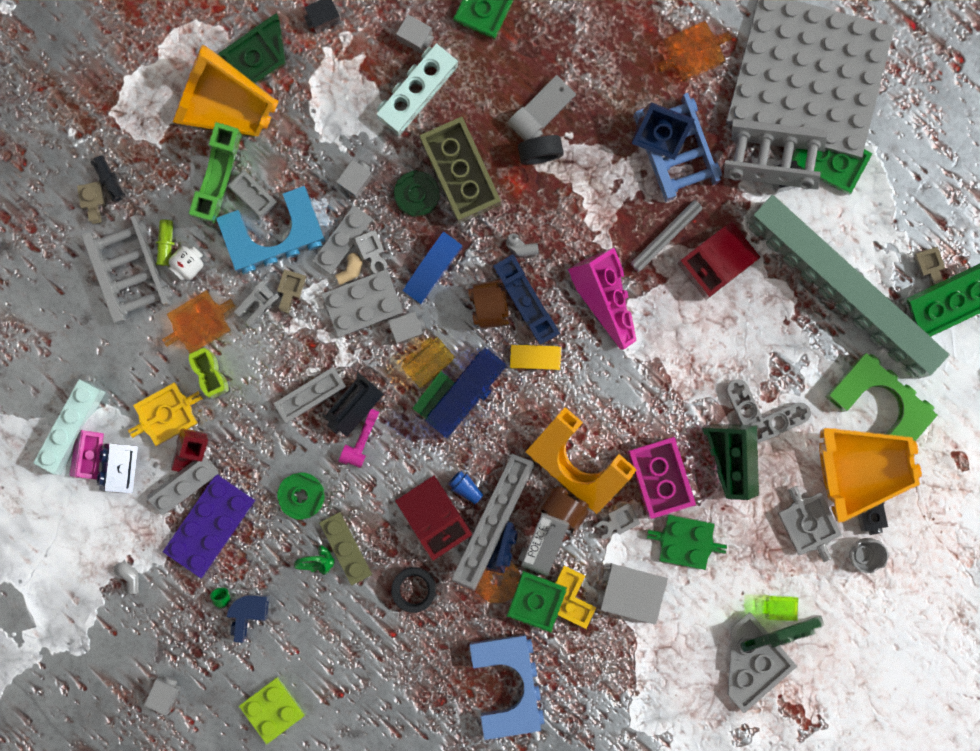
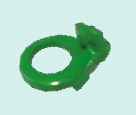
M319 545L318 554L325 557L306 556L299 558L294 562V568L310 570L311 572L319 570L322 575H326L333 568L335 560L327 548Z

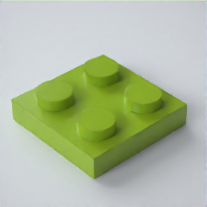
M279 677L239 705V708L266 745L306 715Z

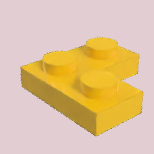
M564 565L555 582L568 587L558 616L587 629L596 607L576 597L585 575Z

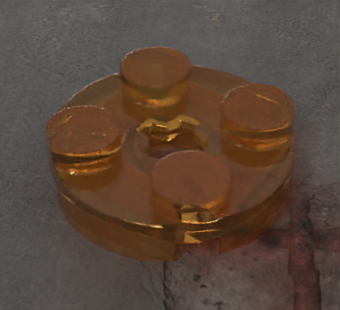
M511 561L510 566L505 568L504 574L484 570L476 587L480 597L490 603H504L512 599L521 577L517 566ZM494 573L498 576L503 575L504 579L501 580V586L491 584L490 581L493 579L492 575Z

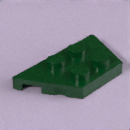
M277 13L218 53L221 58L256 85L286 65L280 19Z
M818 616L742 642L740 646L743 652L771 644L772 648L794 642V640L816 634L814 629L823 627L824 621L822 616Z

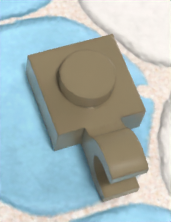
M99 181L77 186L80 207L82 210L88 209L89 222H92V224L102 223L99 207L106 206L103 188Z
M938 246L914 255L921 277L929 276L930 287L944 281L940 271L946 267Z
M284 269L277 289L278 293L283 294L279 305L280 311L289 314L293 297L301 298L307 276Z

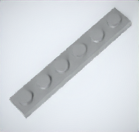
M514 454L511 455L452 577L454 583L475 591L534 467L532 461Z

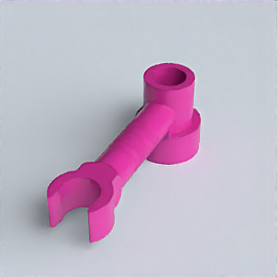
M374 409L369 411L355 447L353 448L345 444L338 462L345 465L349 463L361 468L366 457L362 452L379 415V411Z

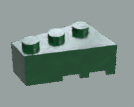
M712 424L703 427L702 430L704 435H707L711 447L709 450L711 456H714L718 468L717 474L726 499L750 500L759 496L757 425Z

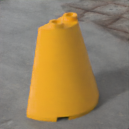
M202 44L186 82L173 122L214 129L215 122L238 128L241 134L259 137L262 128L267 129L271 119L269 113L275 112L278 100L266 93L209 47Z
M823 428L820 430L819 437L824 438V442L819 443L822 475L827 497L835 504V506H831V510L838 523L857 516L920 485L919 478L922 477L920 464H915L914 455L918 454V446L912 437Z

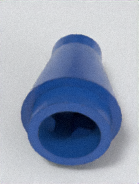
M461 470L448 483L452 487L451 490L469 500L474 505L483 496V493L480 492L467 473L464 474Z

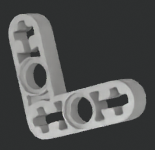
M736 379L728 383L726 387L727 396L741 425H757V429L766 426L763 422L767 421V427L772 434L769 435L768 430L760 434L761 438L758 439L757 437V443L766 441L808 421L811 416L808 405L796 403L763 418L745 381ZM735 383L737 386L743 387V390L740 391L742 398L747 396L749 399L738 405L736 401L740 400L737 393L733 394L731 391L734 389L733 384ZM747 404L753 408V415L750 418L742 416L741 408L743 405ZM796 407H798L799 410L804 409L805 413L802 415L803 419L801 420L800 417H795L791 419V422H793V424L790 425L789 418L784 412L788 411V415H791L797 412ZM776 416H780L784 420V426L780 430L772 426V420Z

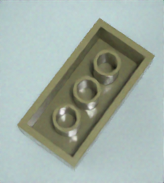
M459 117L419 135L421 144L458 225L501 206L499 195L463 117Z

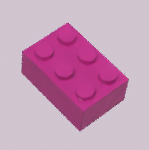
M675 437L627 451L631 465L637 469L634 476L648 519H654L696 505Z

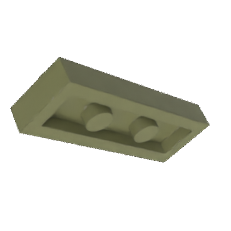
M341 512L319 523L351 586L373 575Z

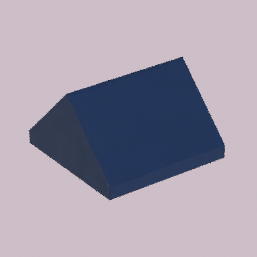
M651 102L640 113L632 144L675 160L695 119Z

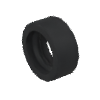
M558 135L536 137L518 144L520 161L524 165L545 163L556 160L564 155L561 137Z
M410 567L402 570L392 583L391 594L393 601L400 609L406 612L417 613L425 610L432 604L436 596L434 578L428 571L422 568ZM410 576L422 578L428 587L426 598L417 604L406 602L400 594L402 581Z

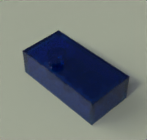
M487 347L482 348L423 421L444 438L448 439L480 399L484 401L490 395L492 389L489 387L507 367V364Z

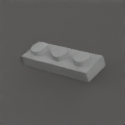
M353 205L312 261L327 273L333 275L353 248L354 243L352 240L365 232L373 218Z
M332 367L273 404L285 424L343 390L346 388V385L335 367Z
M204 455L202 462L192 461L147 496L148 501L163 516L219 474L218 469Z

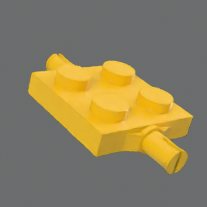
M174 382L133 405L139 415L140 424L128 429V432L132 433L130 436L134 438L145 431L151 437L154 445L159 446L179 435L182 428L190 429L198 424L192 413L191 405L203 400V397L199 391L188 397L184 396L178 385Z

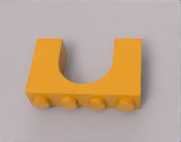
M564 407L529 447L526 453L533 461L548 471L553 478H556L570 493L585 501L589 505L588 508L598 514L630 480L637 469L620 454L599 473H585L574 467L567 457L566 443L583 422Z

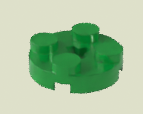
M301 472L292 474L281 482L277 498L282 511L287 516L301 520L311 518L321 510L325 501V490L319 479L309 473ZM304 489L306 491L305 495L308 498L299 503L295 493L296 491L301 492Z

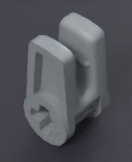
M262 281L234 311V314L239 318L243 317L258 302L257 309L250 313L251 315L245 321V324L252 328L281 297L278 294H274L267 287V283Z

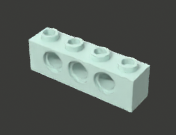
M437 43L433 48L428 47L421 56L423 60L418 66L414 64L406 74L408 76L403 83L399 82L393 88V95L388 101L386 99L383 100L377 108L378 120L398 136L403 133L458 67V61ZM427 67H435L437 69L436 74L432 76L425 74L424 71ZM414 84H419L422 86V90L419 93H412L409 90L410 87ZM398 102H405L407 104L405 110L398 111L395 109V105Z

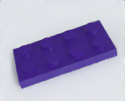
M217 474L167 544L163 553L199 578H203L256 500Z

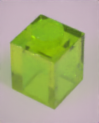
M766 595V600H762V614H765V618L768 620L798 621V597Z

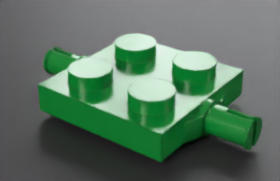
M668 514L666 525L662 532L650 529L647 531L646 539L660 541L659 561L706 570L708 557L711 552L726 554L725 549H727V544L715 543L713 541L715 523Z

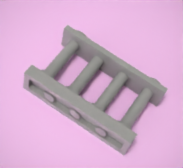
M734 119L732 140L737 141L734 161L725 160L724 178L818 190L821 172L814 171L817 151L825 152L828 130ZM747 142L761 144L757 164L743 162ZM770 145L784 147L781 167L767 165ZM794 148L808 150L804 170L790 168Z
M135 215L130 217L133 223L132 227L102 238L96 237L91 232L82 235L112 320L117 325L127 322L126 315H128V312L161 300L162 305L166 307L171 306L169 301L172 298L170 289L167 285H163L145 236L148 233L145 222L143 220L140 221ZM137 235L141 248L110 260L104 259L101 250H104L105 246ZM145 256L149 270L117 282L116 280L112 281L109 273L112 271V268ZM153 278L157 288L156 292L127 303L120 302L117 295L120 293V290Z

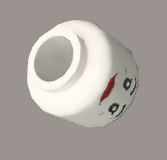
M181 246L170 257V267L168 269L181 281L184 279L191 280L203 268V262L200 259L203 255L193 246L190 249L186 246Z

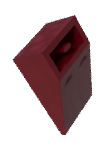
M731 221L682 258L677 264L704 299L707 300L761 257L734 222Z
M435 475L395 500L432 561L473 535Z

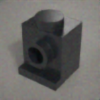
M884 502L858 515L861 531H868L869 535L883 533L882 528L888 527ZM873 513L877 514L878 520L876 522L871 520Z

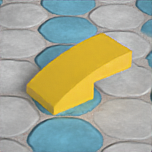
M511 345L510 368L560 370L561 347Z

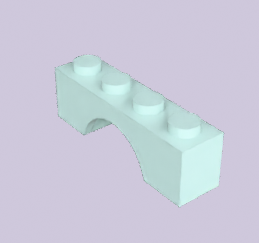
M79 379L33 463L52 474H61L72 455V448L81 428L88 418L95 413L106 392Z

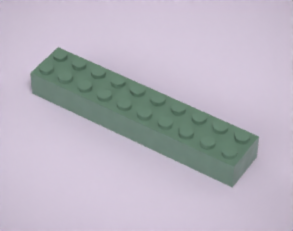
M773 194L747 221L750 225L748 228L753 234L758 237L761 235L767 241L766 245L772 251H779L784 256L783 260L786 264L802 272L800 275L805 281L810 284L813 282L819 288L818 292L824 298L832 299L836 303L835 307L839 312L844 315L848 314L853 318V324L862 331L865 329L871 335L870 339L876 345L885 347L889 351L887 354L895 362L900 361L906 366L905 371L913 378L918 377L919 379L931 376L948 358L950 354Z

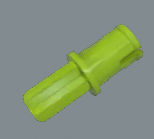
M162 219L159 221L158 241L155 243L158 245L156 262L158 266H170L169 259L172 253V246H174V242H172V220Z

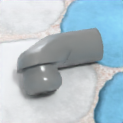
M515 233L507 236L506 245L516 256L539 255L537 243L524 244Z
M126 562L117 563L114 566V573L127 581V594H138V571Z

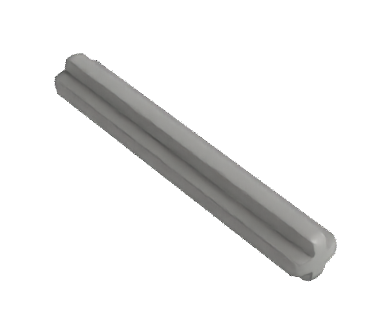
M692 201L631 262V266L640 272L702 210V206L697 201Z

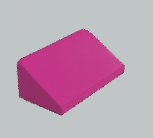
M80 430L74 442L70 476L97 480L100 464L99 455L104 433Z

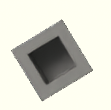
M408 14L396 33L399 42L419 53H422L424 48L430 47L434 39L432 27Z
M352 159L336 183L344 191L358 199L373 178L372 172H370L371 167L361 160L357 163Z
M416 312L389 321L397 345L424 336L422 330L426 329L422 315L417 317Z
M166 675L163 678H157L144 706L163 715L169 714L182 686L176 684V679Z

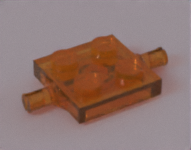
M706 20L664 39L663 43L668 51L669 58L657 63V67L660 72L673 67L679 73L683 82L725 63L726 59L720 49V45L731 41V34L727 31L715 36L711 32Z
M207 290L167 313L174 332L162 338L163 342H165L164 344L168 347L179 340L185 345L190 354L206 347L232 331L225 320L224 313L236 307L231 298L219 305L213 300Z

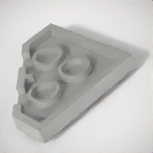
M748 612L731 627L727 695L743 713H746L797 667L780 646L772 648L771 644L750 651H742L740 643L768 634L751 612Z

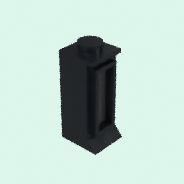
M357 371V379L328 413L322 415L329 421L326 426L334 433L338 434L340 431L348 437L384 394Z

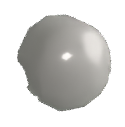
M862 538L852 545L849 558L852 566L859 572L873 574L876 570L885 568L889 554L887 547L879 540Z

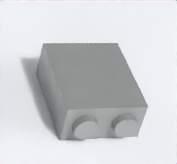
M611 563L610 568L605 567L602 581H606L604 591H599L596 604H600L599 609L602 611L656 625L668 578Z

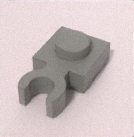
M375 230L352 240L361 260L368 259V271L370 274L377 272L375 263H378L382 270L387 268V262L379 256L380 253L384 252V249Z
M627 503L608 513L610 521H599L595 526L596 528L602 525L607 527V533L601 536L602 539H606L612 535L613 530L616 529L620 535L639 525L640 522L631 505Z

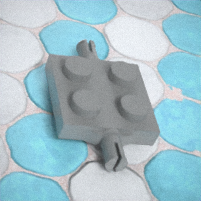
M797 486L788 489L794 503L778 512V515L797 554L800 556L808 551L818 550L823 562L832 559L826 545L842 534L822 493L819 492L809 498H802Z

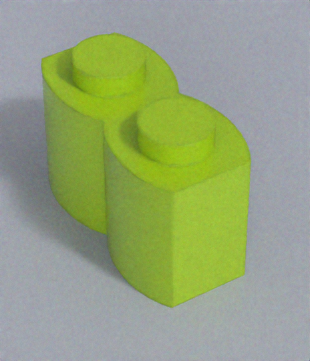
M205 347L189 354L190 366L199 376V385L203 393L212 399L227 393L228 383L224 375L218 371L219 365L215 355Z

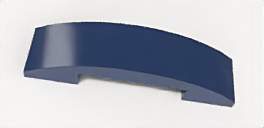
M514 254L493 265L510 298L539 345L541 346L560 335L561 333L527 280Z

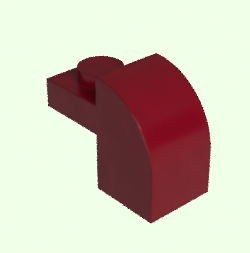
M185 428L180 430L171 464L172 471L179 472L194 460L202 462L208 443L207 433Z

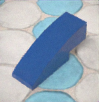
M443 231L404 287L403 292L422 305L463 246Z

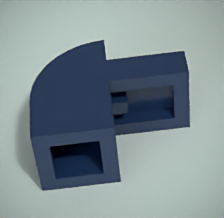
M249 594L232 603L227 612V617L236 618V622L232 621L230 635L234 636L233 642L244 643L246 641L248 619L265 621L268 618L270 595Z

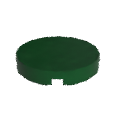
M418 170L410 171L403 174L397 180L394 189V199L398 208L404 214L412 217H423L430 214L437 207L440 200V188L436 179L429 173Z

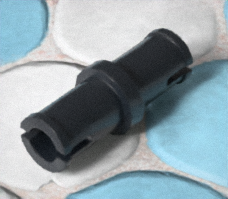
M102 155L94 158L90 163L100 178L99 183L107 190L111 201L117 203L123 200L126 195L117 182L118 177L116 173L111 171L105 157Z

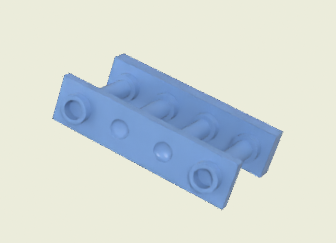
M688 93L683 95L681 105L670 108V110L681 114L686 113L688 117L695 119L687 137L694 135L698 148L678 154L675 160L662 157V155L646 149L665 202L674 200L677 196L676 192L682 187L708 178L715 185L718 184L720 176H722L719 164H714L695 113L698 111L694 98L690 99ZM643 109L635 111L633 117L636 125ZM700 156L703 157L707 169L674 180V178L670 179L668 174L670 167Z

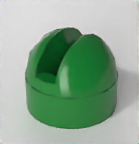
M223 587L213 590L210 595L214 606L220 609L226 608L231 600L228 589Z

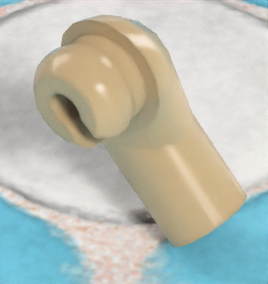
M357 253L349 254L346 270L335 275L339 285L359 276L363 263Z

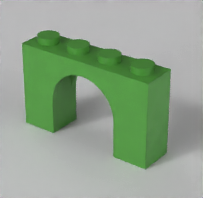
M215 122L209 142L211 152L205 177L199 192L195 191L189 215L193 218L213 224L217 223L216 218L220 213L242 137L238 128Z
M867 353L860 355L825 397L838 409L845 412L870 387L884 388L893 394L899 408L897 420L886 435L912 437L916 441L938 416L933 411L935 409L934 406L928 401H921L915 396L917 392L909 385L905 384L904 386L900 383L898 375L892 370H885L880 365L881 361L871 353L869 355Z

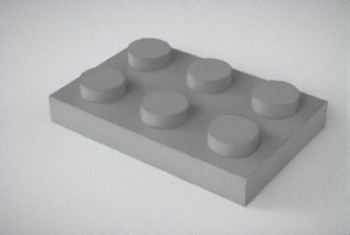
M387 269L322 294L338 338L404 313Z

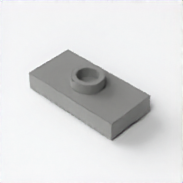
M245 170L228 185L260 219L277 204V201Z

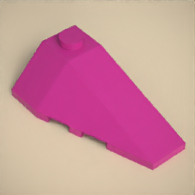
M615 248L580 261L569 268L568 271L577 292L620 350H624L636 342L632 314L630 311H627L625 299L628 298L627 290H623L621 277H624V272Z

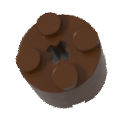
M501 279L473 284V288L468 289L470 302H473V305L475 304L476 311L472 312L474 325L480 327L481 330L510 325V321L505 320V317H509L505 291H501V287H499V285H503Z
M561 486L549 487L534 510V514L544 513L569 523L567 530L570 533L568 536L574 537L589 513L587 510L589 505L579 498L574 500L567 496L569 492Z

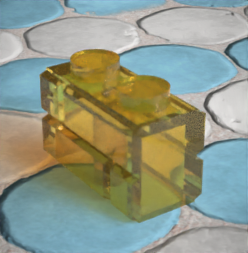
M429 337L420 345L422 347L421 351L416 355L412 352L403 360L404 365L402 369L420 389L456 359L438 337L435 339Z

